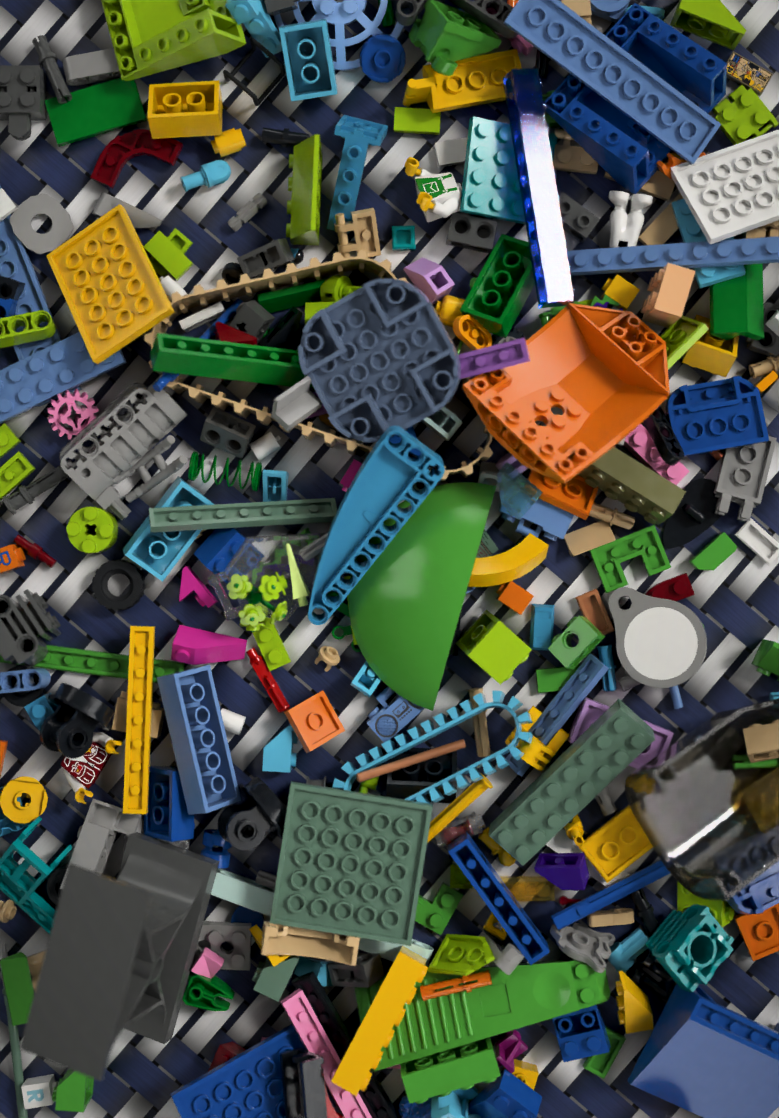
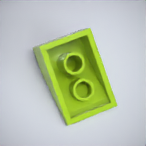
M679 0L670 23L671 26L731 50L736 48L746 32V29L720 0Z

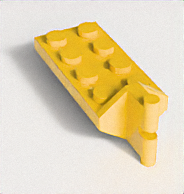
M513 49L455 61L458 66L451 76L435 72L431 68V64L424 65L422 68L423 79L408 80L403 105L409 107L411 104L427 102L431 112L438 113L520 98L528 92L518 50Z

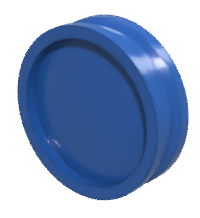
M238 906L233 912L231 923H252V927L257 924L262 929L264 916L262 913Z

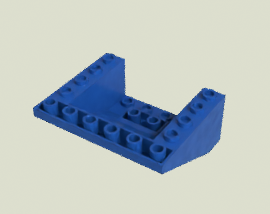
M636 3L629 8L605 35L706 113H709L726 95L727 63ZM569 74L543 103V109L618 184L633 194H636L658 170L656 163L659 160L664 163L668 159L667 154L674 152L572 74Z
M676 984L627 1081L634 1087L703 1118H768L779 1107V1023L776 1024L774 1030L717 1004L699 985L692 993L682 990Z

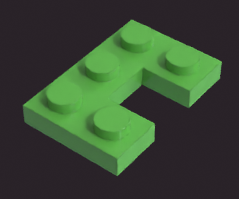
M655 525L648 526L618 538L613 542L589 550L605 593L628 585L620 563L639 555L648 576L671 568Z
M443 882L432 902L419 895L415 921L442 935L463 897V893Z

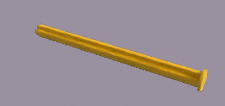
M482 773L483 779L473 782L430 822L427 843L483 792L493 787L491 782Z

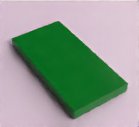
M122 78L70 92L72 99L68 101L67 97H65L67 101L65 104L58 103L57 97L44 100L59 147L147 121L135 79L125 81Z

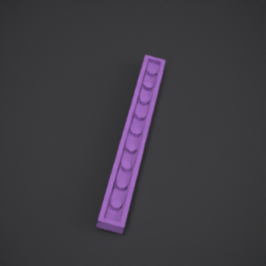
M525 337L459 354L461 364L460 379L531 361ZM313 392V394L319 398L318 394L316 392ZM323 403L320 409L307 418L327 414Z

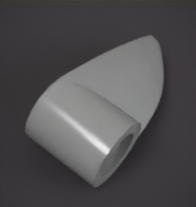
M104 192L101 193L92 213L100 218L121 204L125 208L134 228L158 227L162 223V220Z

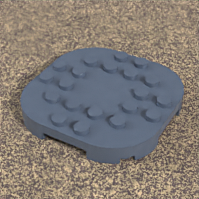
M384 278L367 282L356 291L327 308L318 311L311 317L302 331L303 335L298 347L301 369L304 375L312 379L311 383L329 414L328 419L332 425L349 438L363 442H377L386 429L391 426H399L405 430L441 410L452 399L458 388L461 375L458 352L428 297L419 288L406 281Z

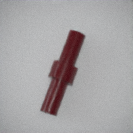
M17 535L13 542L26 550L27 554L33 559H39L51 568L56 564L57 560L45 553L38 544H32L20 535Z

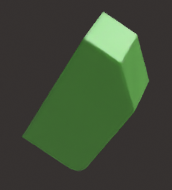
M721 532L690 559L689 563L697 570H715L736 551L737 546L725 532Z

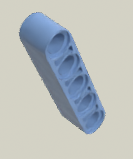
M44 668L0 672V694L46 688L51 680L50 673ZM35 673L39 676L38 684L33 680ZM13 676H15L17 679L16 686H13L12 684Z

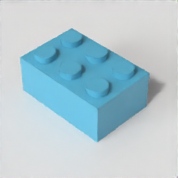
M327 19L280 26L279 32L291 101L336 95L338 89Z

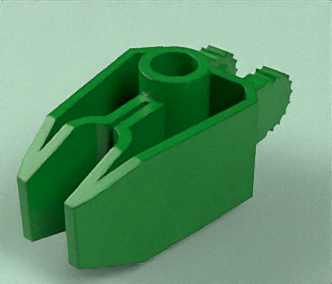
M190 971L188 977L189 984L188 986L186 985L182 998L185 1005L211 1011L228 1010L230 1003L221 997L233 999L235 992L232 988L215 975L211 979Z

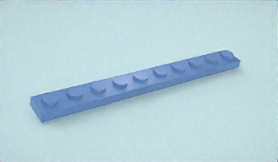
M779 236L722 240L711 245L708 241L546 252L547 277L655 271L660 268L663 269L667 263L684 268L779 263Z

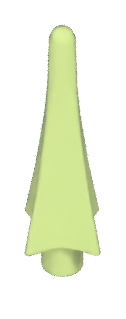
M287 543L285 548L290 568L293 600H298L299 607L308 605L306 596H309L310 592L298 568L291 545Z

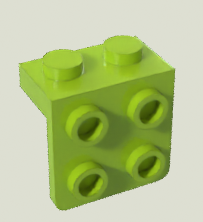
M684 875L678 877L677 912L681 911L683 913L688 907L698 904L708 906L709 912L721 927L732 921L734 909L727 901L730 898L720 877L716 879Z

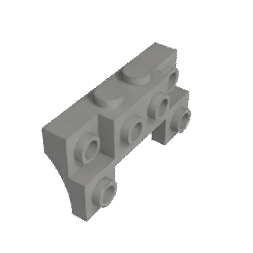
M92 799L84 824L78 830L76 846L69 854V864L102 875L117 832L126 835L135 833L142 815L124 814L123 808ZM64 876V878H63V881H62V884H61L60 889L63 888L65 876Z

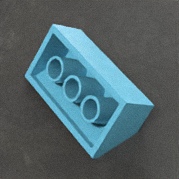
M178 476L154 508L215 504ZM148 515L122 550L125 556L163 582L202 530L151 533Z

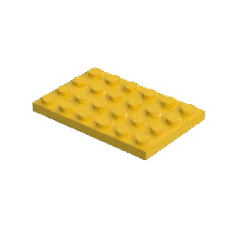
M121 204L46 255L91 359L97 365L174 313L135 228Z

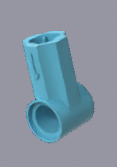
M638 927L623 941L616 942L609 947L611 955L607 960L617 972L627 971L634 964V959L648 949L645 943L649 938Z

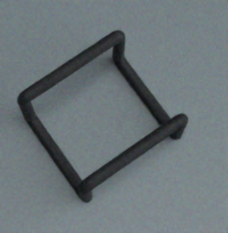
M251 38L252 48L231 73L224 70L223 75L227 82L232 80L253 98L255 106H259L285 75V67L281 60L256 39ZM256 46L276 62L281 70L280 74L259 99L250 89L234 77L255 52Z

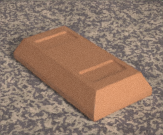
M597 588L575 597L583 617H586L603 635L615 631Z

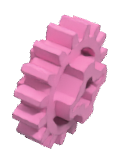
M75 389L73 394H70L69 390L65 391L66 395L64 396L60 393L57 394V401L50 400L53 408H47V412L51 414L47 419L49 423H53L51 425L52 430H58L60 437L66 433L68 440H71L72 435H77L97 416L94 413L99 411L97 406H92L95 403L94 399H88L86 392L80 395L78 389ZM74 400L80 401V402H82L83 404H85L86 406H84V405H80V406H79L78 404L75 403ZM71 406L73 410L76 412L74 417L75 422L70 417L72 411ZM67 423L68 425L71 426V428H67V427L63 426L62 424Z

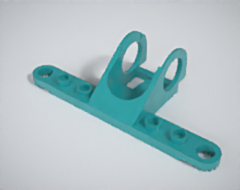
M39 816L20 834L0 858V890L50 934L56 910L42 896H39L35 890L74 847L70 844L50 866L42 861L23 843L41 822L42 818ZM15 851L25 859L20 865L13 859ZM31 865L42 874L39 878L35 879L27 872Z

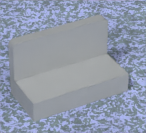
M309 376L274 399L271 417L286 431L295 427L322 406L321 400L309 390L312 380Z

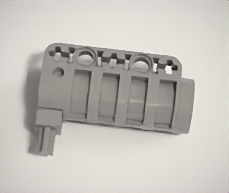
M156 380L148 388L139 382L131 384L68 442L59 454L63 471L104 510L109 507L120 520L126 518L131 510L118 498L120 494L112 485L188 415L164 388L160 392L154 390L153 384ZM137 393H139V394L143 395V398L140 399L139 397H136L135 395H136ZM128 400H130L132 404L134 403L136 405L134 407H131ZM120 408L128 409L126 414L117 415V411ZM102 425H104L105 427H108V426H109V429H108V430H106V429H104V428L101 429V426H102ZM86 440L93 441V444L90 447H84L82 445L83 442ZM68 457H69L70 459L75 458V461H73V462H72L71 460L66 461V458H68Z

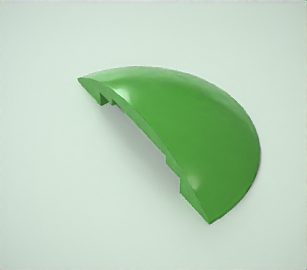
M471 482L448 483L435 486L348 595L350 620L356 642L372 670L388 687L404 699L433 711L496 486ZM405 500L398 506L401 508H407L410 505V502ZM389 518L383 523L386 526H392L396 521ZM372 537L369 541L372 544H378L381 542V539L379 537ZM357 555L356 561L359 562L367 559L364 555Z

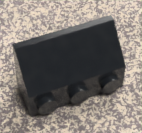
M411 748L388 760L387 763L433 748ZM457 751L387 773L386 797L406 799L457 773ZM454 780L451 783L457 790V781ZM443 786L438 788L444 799L433 802L430 793L425 795L430 803H451L456 799V793L450 796L445 795Z

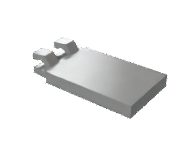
M768 436V442L724 450L714 489L715 497L719 498L715 514L724 516L728 513L730 502L741 504L737 520L743 522L750 520L753 508L761 504L777 438Z

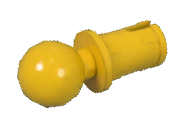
M489 827L480 833L478 838L492 851V855L498 854L502 865L511 866L516 862L515 858L489 836Z

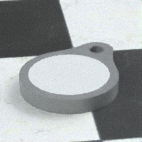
M621 587L613 591L608 603L615 625L618 658L626 672L636 681L655 688L677 686L692 678L703 664L707 652V636L698 616L687 606L673 600L651 597L628 587ZM623 597H629L632 602L631 607L627 610H623L620 607V600Z

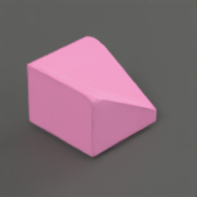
M205 947L192 965L191 971L212 979L223 966L225 959Z

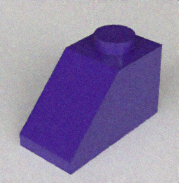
M540 853L534 867L535 872L561 890H585L589 878L584 853Z

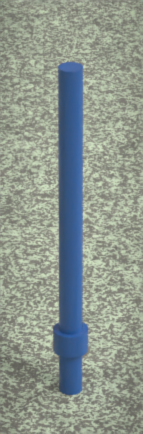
M236 299L199 338L211 340L215 335V323L219 321L226 324L236 314L237 307L243 301ZM162 372L163 375L153 384L154 390L160 392L180 374Z

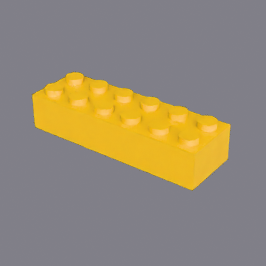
M402 945L331 1080L332 1083L357 1096L359 1090L365 1091L373 1074L369 1072L370 1069L376 1070L384 1053L381 1051L382 1046L388 1047L395 1032L392 1029L393 1025L399 1026L406 1011L403 1008L404 1004L410 1005L417 990L414 987L416 981L421 984L428 967L425 966L426 958Z

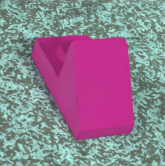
M190 566L182 569L179 602L186 599L194 591L197 594L194 597L202 607L206 605L210 608L218 602Z

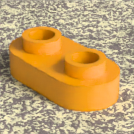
M461 315L455 318L453 322L454 334L472 351L492 346L490 332L471 315Z

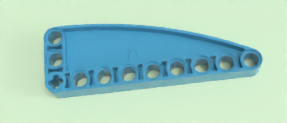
M391 426L386 429L372 448L352 480L332 521L318 561L310 595L308 618L312 624L322 625L328 621L444 475L445 468L442 458L399 426ZM394 434L402 438L396 444L391 443L388 439ZM411 449H418L421 453L418 457L412 458L408 455V452ZM437 464V470L434 468L431 471L429 470V465L435 466ZM415 482H423L425 484L421 490H416L412 486ZM402 500H407L410 502V505L407 508H401L398 506V503ZM389 518L396 521L392 526H386L383 522ZM372 537H379L381 539V542L378 544H372L370 543L369 539ZM357 555H364L367 559L359 562L356 561L355 557ZM343 573H350L353 577L347 580L343 579L341 575ZM331 590L336 591L338 595L330 597L327 595V592ZM321 608L325 612L323 614H315L313 610Z

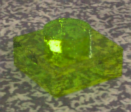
M450 863V888L473 889V885L456 863Z

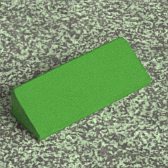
M19 952L0 959V968L13 1026L27 1024L34 997L27 956Z

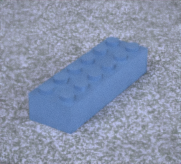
M210 665L194 667L157 677L188 815L206 814L241 801Z

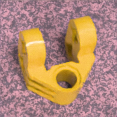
M532 706L528 711L533 723L521 724L522 732H528L541 716L542 712L536 707ZM516 727L505 740L507 745L513 741ZM561 728L547 746L533 735L531 744L520 739L516 748L525 754L521 757L522 760L542 771L570 734Z

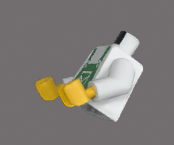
M409 157L404 164L405 173L408 176L416 175L415 185L418 197L416 202L420 204L427 223L442 217L447 218L449 215L460 211L463 182L456 184L454 176L450 172L432 174L423 168L418 169V160Z

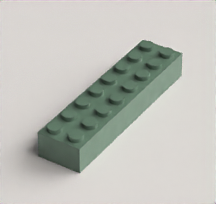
M618 699L490 824L489 836L524 866L655 740L653 729Z

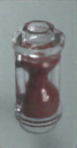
M474 811L471 815L449 823L435 836L439 848H448L449 843L466 831L471 837L478 833L482 834V828L486 826L481 814L476 816Z

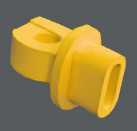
M577 814L571 820V823L564 826V829L566 830L567 837L574 840L577 846H581L585 843L582 836L584 830Z

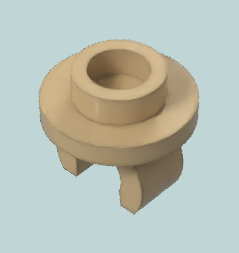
M330 646L321 647L318 652L319 655L315 659V664L317 665L323 660L327 663L324 671H329L332 666L337 665L340 661L337 650Z
M10 899L6 902L0 900V921L7 923L14 918L17 911L15 903Z

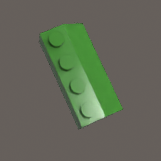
M490 1037L401 1064V1077L409 1104L414 1102L421 1104L428 1101L430 1097L437 1095L438 1097H444L457 1089L467 1090L480 1082L491 1083L501 1076Z

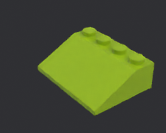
M314 134L295 145L293 154H289V168H293V176L288 177V191H292V200H287V214H291V223L286 224V237L290 238V242L293 245L319 246L323 159L319 134Z

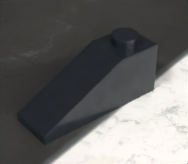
M292 307L257 345L291 350L303 313Z

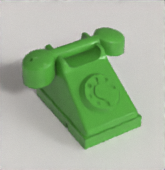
M435 0L426 1L422 19H416L409 32V39L414 46L423 52L426 56L425 60L431 63V68L445 76L453 75L458 66L455 61L487 53L494 48L498 49L502 42L493 29L467 12Z

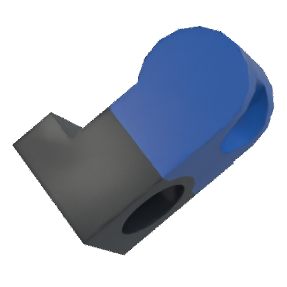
M0 276V318L15 315L20 293L24 290L25 283Z

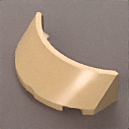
M264 921L261 955L306 956L356 966L360 938Z

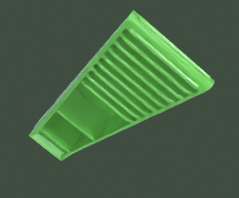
M573 958L535 962L532 965L529 962L519 963L510 975L503 972L497 965L484 966L472 974L489 970L492 985L472 989V992L469 993L462 991L423 1001L420 986L462 977V975L431 973L427 971L421 984L416 981L414 985L417 988L410 1005L404 1004L405 1014L398 1027L393 1025L392 1029L395 1031L387 1048L382 1046L381 1051L384 1052L376 1070L371 1068V1071L382 1070L607 1002L610 997V989L606 970L603 973H597L588 964ZM387 974L369 988L354 987L360 1023H362ZM477 980L461 983L459 985L476 982ZM453 986L436 989L435 991L451 988Z

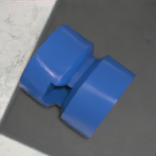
M218 829L204 830L202 844L205 848L201 850L200 855L220 861L218 868H228L231 857L228 849L232 845L220 836Z

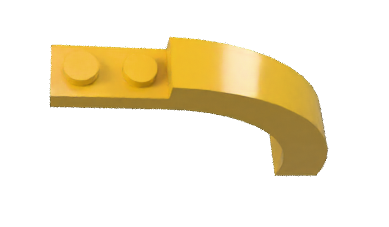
M529 533L522 542L508 551L494 556L476 558L468 587L495 586L524 576L546 558L549 545Z

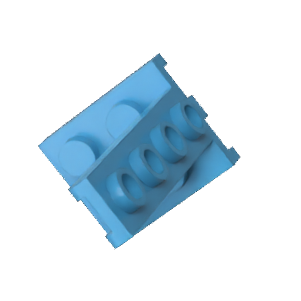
M343 115L336 124L334 135L341 136L345 139L327 229L335 231V214L344 213L345 221H352L351 212L355 211L368 147L369 145L380 146L387 135V125L348 115Z

